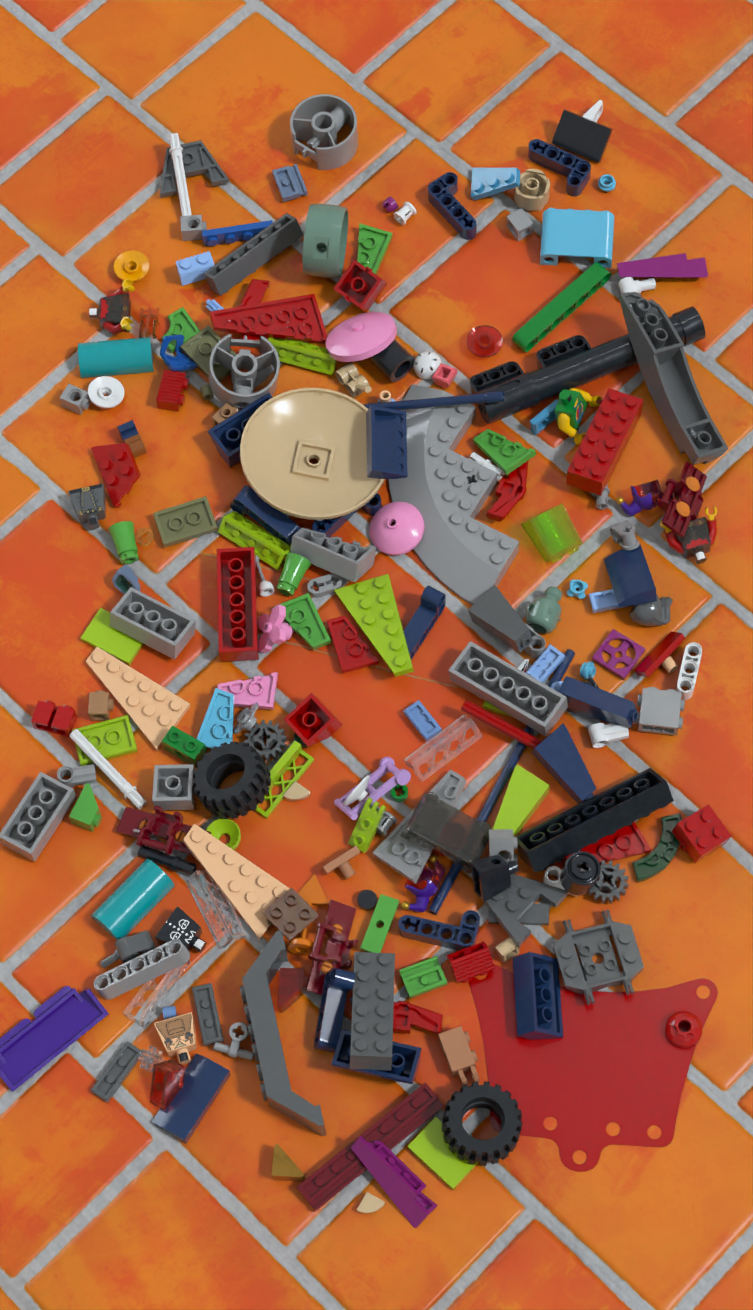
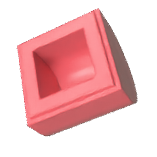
M441 363L432 379L439 387L447 389L458 372L457 369Z

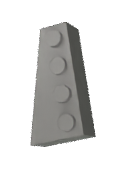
M301 528L292 536L290 553L301 555L316 567L323 568L349 581L356 582L374 565L376 547L371 545L369 548L360 546L361 543L353 541L351 544L343 542L342 538L337 536L328 538L325 533Z

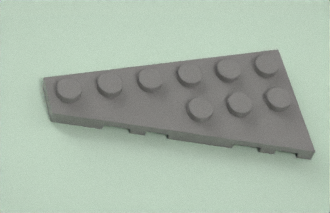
M450 769L373 852L374 857L416 884L466 784L465 778Z

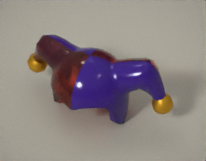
M658 479L645 484L631 486L633 501L630 505L626 504L621 496L616 498V503L621 506L626 515L634 516L643 509L651 510L656 508L658 501L662 499L664 493L661 490ZM673 492L671 494L669 502L673 499Z
M436 855L429 857V861L434 864V869L425 865L416 884L409 879L406 880L404 887L415 895L416 903L409 904L407 901H404L401 904L403 910L409 909L419 913L426 911L429 899L438 891L440 880L445 873V868L437 860Z

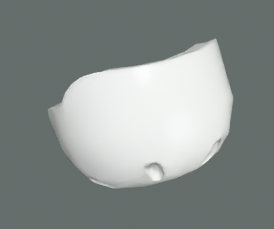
M421 352L415 358L413 370L419 378L431 380L442 360L435 352Z

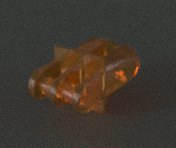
M141 308L139 315V338L144 336V326L146 337H151L152 330L153 339L157 338L159 308H156V310L151 308L144 310V308Z

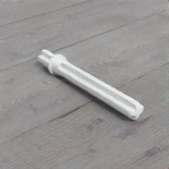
M178 133L169 134L171 145L169 153L172 154L182 216H190L192 213L182 159L183 148L180 147Z
M78 729L70 733V738L120 789L125 799L128 798L138 809L146 805V800L136 791L137 788L127 782Z

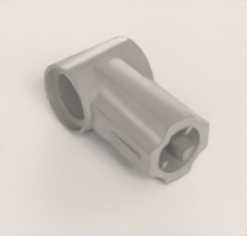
M94 764L74 768L63 766L57 771L58 781L70 788H73L75 785L97 782ZM64 776H70V777H71V778L68 779V780H63V779H62Z

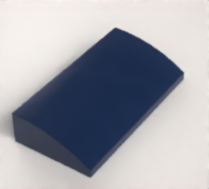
M371 405L366 412L367 477L377 479L406 478L408 476L406 411Z
M641 544L633 550L621 549L604 559L618 607L657 601L656 587Z
M196 1053L152 1120V1123L186 1144L231 1075L230 1071Z

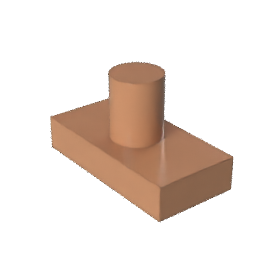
M358 847L351 848L323 866L322 871L325 876L339 868L345 879L356 874L349 860L359 855L360 850Z

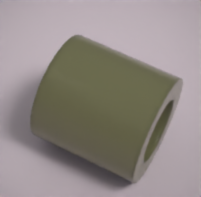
M209 384L200 387L203 400H210L214 397Z

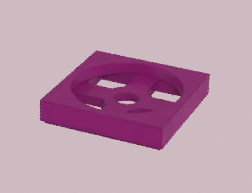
M613 629L592 657V661L625 680L645 652V648ZM616 639L623 642L619 648H614L609 643ZM629 647L635 650L634 660L626 655ZM603 651L611 655L608 663L602 657ZM621 652L622 657L616 658L615 653ZM623 662L627 665L625 668H615L618 663Z

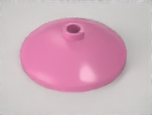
M407 502L386 504L375 513L369 527L371 541L379 551L387 555L398 556L408 553L419 544L423 537L424 520L419 510Z

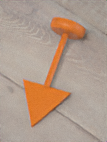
M314 873L298 894L310 906L312 904L329 905ZM308 926L302 930L301 938H294L289 941L288 950L291 953L300 956H308L311 953L314 943L306 939Z

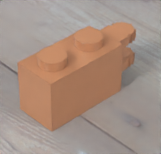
M462 1026L438 1034V1040L452 1077L458 1075L462 1086H468L464 1073L471 1071L473 1081L480 1082L475 1063L478 1061L475 1050H470L468 1043H471L468 1032H463Z

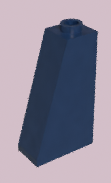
M565 676L559 689V693L567 697L568 708L566 710L568 712L631 728L633 721L637 720L638 710L634 702L567 676Z
M562 724L535 747L531 753L576 803L580 804L594 797L593 792L597 788L566 726Z

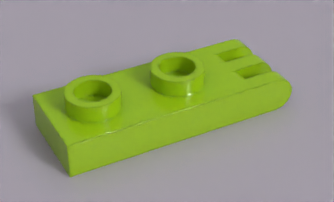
M370 797L363 807L348 842L353 847L357 846L364 853L368 851L386 810V806L382 805L378 811L380 803L377 801L371 807L373 799Z

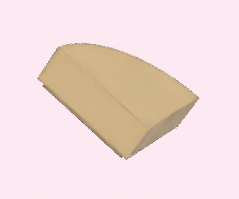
M295 781L283 795V798L288 801L304 800L311 795V792Z
M367 1192L357 1208V1212L362 1214L374 1213L379 1211L385 1205V1202Z

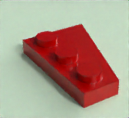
M346 616L327 620L342 673L379 664L378 658L374 656L369 646L362 640Z

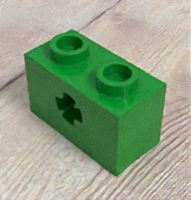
M173 725L162 740L164 750L188 764H193L195 768H197L198 761H201L203 759L202 756L207 753L204 743Z

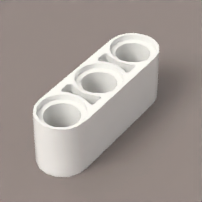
M696 642L686 645L676 690L682 692L681 699L683 700L690 699L695 688L702 656V647ZM694 652L697 656H691L689 653ZM690 669L693 673H687L685 670ZM686 686L690 690L684 691L681 687Z

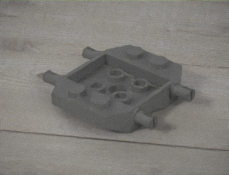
M605 910L601 912L604 924L578 931L573 930L570 919L564 920L562 923L566 933L553 945L565 989L585 995L587 1005L595 1003L592 992L605 987L624 985L626 995L634 994L632 981L644 968L632 926L612 921L609 910H606V913ZM610 936L613 937L616 950L620 959V963L623 969V972L621 973L611 944ZM575 945H576V947H577V951H578V954H579V957H580V961H581V964H582V967H583V971H584V974H585V977H586V981H585V979H584V975H583V972H582V969H581V965H580V962H579V959H578V955H577V952H576V949H575ZM595 955H600L604 961L597 964L593 962L592 958Z

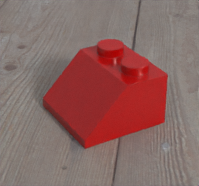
M310 693L284 718V721L308 747L328 739L343 725L313 693Z

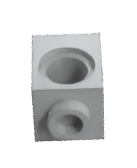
M522 208L511 212L507 216L506 226L517 241L533 234V222Z
M202 215L180 216L183 241L203 240L202 231L207 230L206 221L203 222Z
M71 384L67 385L59 397L62 407L79 415L84 410H87L90 405L88 392Z

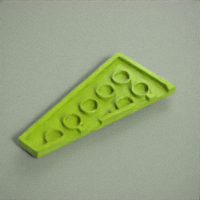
M385 574L335 589L334 592L350 612L355 622L371 641L395 677L414 672L389 575Z

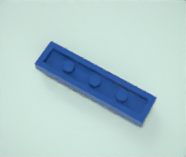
M273 221L203 230L204 246L249 241L271 225Z

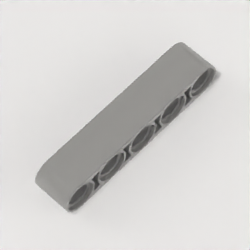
M171 940L99 975L94 981V987L103 998L107 1000L113 999L185 964L190 959V952L180 940Z

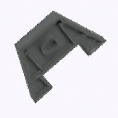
M201 140L180 145L183 148L182 159L185 177L209 173L212 187L229 183L228 177ZM171 147L166 149L160 190L161 198L178 194L175 184L174 163L172 154L169 153Z
M511 874L510 888L485 901L484 904L519 948L530 936L531 930L519 923L518 920L539 898H542L556 908L568 896L566 890Z

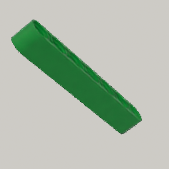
M598 262L594 263L513 335L512 342L525 353L529 352L605 285L610 279L611 273Z

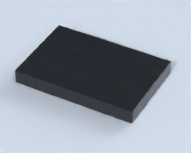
M565 109L563 110L552 143L600 163L613 129Z

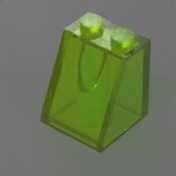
M563 504L552 507L521 524L546 562L552 560L555 563L563 559L562 555L568 552L570 555L578 551V546L583 544Z

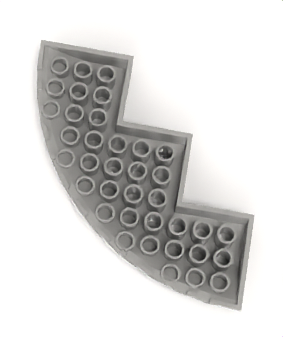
M412 384L403 401L454 395L443 390ZM464 404L401 410L406 411L408 476L400 479H388L392 502H407L419 510L423 517L425 528L421 541L413 550L417 553L425 567L429 568L439 581L444 583L449 590L461 596V599L474 605L493 586L497 587L519 552V541L475 520L497 484V473L454 452L476 417V406Z

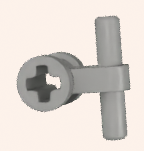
M244 1022L234 1023L230 1027L231 1046L218 1042L214 1044V1050L226 1053L230 1057L253 1060V1052L239 1049L241 1041L249 1035L248 1025ZM239 1026H241V1030L244 1031V1034H241L238 1037L237 1032H234V1029L239 1028Z

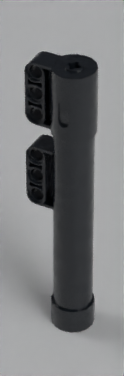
M695 307L686 308L669 317L684 346L705 338V327ZM629 334L593 348L584 336L576 335L540 349L537 352L538 369L532 372H523L517 362L511 361L472 376L470 379L471 394L504 391V402L477 403L484 421L487 424H491L539 405L541 401L559 395L564 389L569 390L570 388L587 384L637 364L638 361Z

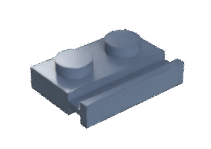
M297 164L291 167L286 166L272 170V175L283 202L300 198L301 195L307 196V189Z

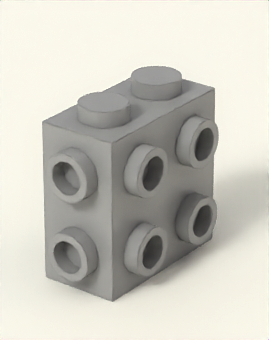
M655 687L643 688L642 695L638 694L637 706H641L635 724H639L638 731L677 735L678 729H682L683 717H679L680 711H684L685 700L681 699L682 692L674 689L658 690Z

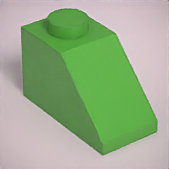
M86 783L69 818L72 824L93 832L94 828L99 826L102 816L90 784Z

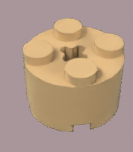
M527 169L524 173L520 174V186L514 188V199L519 208L529 211H541L549 201L550 180L541 170Z

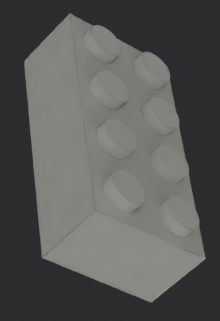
M132 587L129 588L110 612L111 627L174 660L195 634L196 620Z
M40 772L0 832L1 844L35 862L77 797L74 789Z

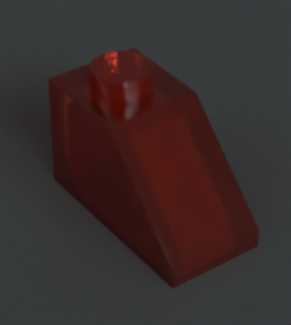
M280 968L279 1013L286 1011L304 995L309 975H305L304 968Z
M173 1059L154 1064L149 1102L162 1110L166 1109L184 1085L186 1067Z

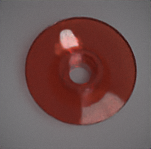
M481 325L469 332L466 343L472 354L477 357L488 358L496 355L501 350L503 338L496 328Z

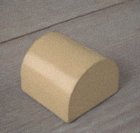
M510 937L494 947L497 956L503 963L508 962L520 952Z

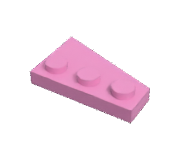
M278 672L263 677L261 675L255 676L254 679L218 684L217 689L234 694V707L251 708L257 702L259 704L258 709L273 710Z

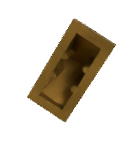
M276 1144L273 1153L272 1179L303 1182L305 1176L283 1149Z

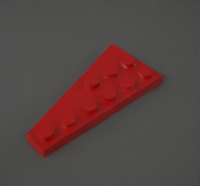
M315 294L211 311L209 315L214 331L324 344H326L328 337Z

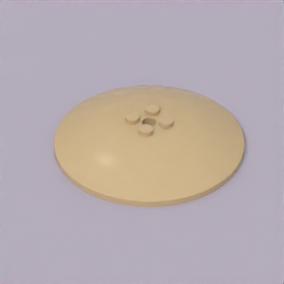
M323 388L290 390L269 399L250 417L241 437L240 460L248 483L257 495L273 508L299 518L313 520L332 519L347 515L361 508L375 496L385 480L367 477L366 412L368 408L348 395ZM311 458H315L319 462L317 464H312L309 462V460Z

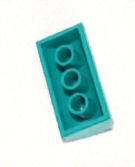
M151 337L78 343L81 378L154 372Z
M146 859L91 914V918L114 939L119 940L126 937L175 885L159 866Z

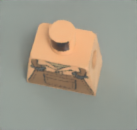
M192 1012L154 1023L168 1056L173 1057L177 1055L181 1065L191 1062L189 1052L197 1049L195 1022Z

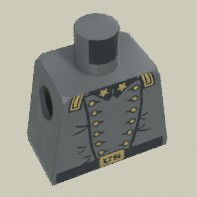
M103 483L68 491L79 522L81 524L88 523V528L91 530L99 528L98 520L106 518V493Z

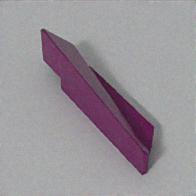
M686 253L617 263L620 277H708L705 257L687 260Z
M360 1136L351 1147L352 1151L411 1225L417 1228L438 1206L422 1193L427 1185L383 1142L375 1140L373 1143H369Z

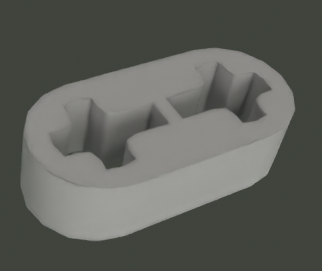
M332 573L312 579L307 585L308 593L314 598L333 594L335 589L342 588V578ZM332 580H335V582H337L336 586H333V584H331ZM317 585L319 591H315L313 586Z

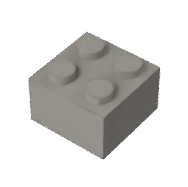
M193 764L154 765L152 795L154 807L160 806L163 810H195L196 794L192 786L195 769Z

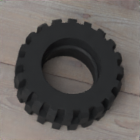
M243 742L222 743L219 747H213L212 751L208 754L205 753L202 756L203 759L198 761L196 765L197 770L194 769V779L192 780L194 792L204 807L216 817L223 819L230 817L234 819L238 818L239 815L245 816L248 814L247 812L257 809L256 806L259 803L262 804L265 799L264 796L269 792L268 786L271 785L269 768L256 749ZM244 771L243 776L235 785L226 789H219L226 777L235 772Z
M478 1081L472 1082L470 1087L464 1085L460 1087L459 1092L455 1091L451 1095V1099L447 1101L442 1118L443 1138L445 1143L449 1144L448 1149L452 1153L456 1152L457 1158L461 1161L464 1158L467 1159L468 1164L474 1165V1162H480V1166H486L487 1162H491L493 1165L498 1163L500 1158L504 1160L508 1157L509 1152H512L516 1147L522 1129V1113L518 1109L516 1099H511V1093L508 1090L505 1092L501 1091L502 1086L496 1084L495 1087L489 1086L490 1082L485 1081L483 1085H479ZM474 1108H486L493 1111L501 1121L499 1134L488 1140H480L470 1136L462 1125L465 1113Z

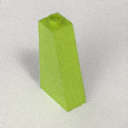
M517 764L511 776L493 830L513 829V837H516L549 793L550 785Z

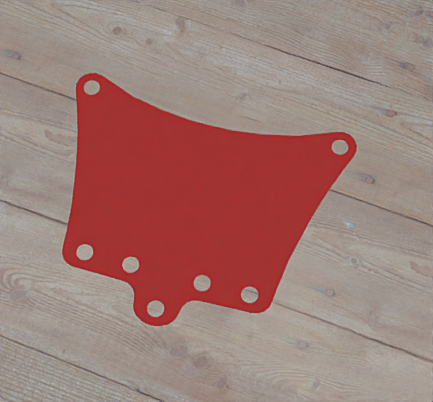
M494 964L495 969L490 970L491 972L485 979L479 980L475 976L472 977L469 985L477 1009L484 1043L489 1086L495 1087L496 1084L502 1086L501 1091L505 1092L508 1090L511 1093V1099H516L518 1102V1109L522 1113L520 1135L553 1140L559 1147L562 1163L565 1167L577 1172H586L593 1169L599 1161L601 1151L608 1145L665 1147L671 1143L674 1137L681 1094L696 1045L686 1049L675 1047L666 1037L665 1025L669 1017L674 1013L687 1011L698 1017L703 1029L718 995L717 987L711 980L705 978L696 979L667 988L634 991L635 993L626 995V992L595 991L592 992L595 1003H590V1005H587L585 995L560 986L563 1038L531 1040L517 1036L514 973ZM704 985L710 989V996L708 998L702 999L697 996L696 991L699 986ZM682 1021L678 1025L682 1032H687L691 1029L690 1024L686 1021ZM490 1110V1123L493 1129L500 1132L501 1121ZM554 1117L558 1123L557 1127L554 1130H547L543 1125L545 1118ZM610 1122L619 1124L620 1133L618 1135L610 1136L606 1132V1126ZM656 1125L660 1127L662 1133L658 1139H651L648 1136L647 1130L650 1126ZM577 1150L584 1151L587 1155L585 1163L576 1164L572 1158L573 1153Z

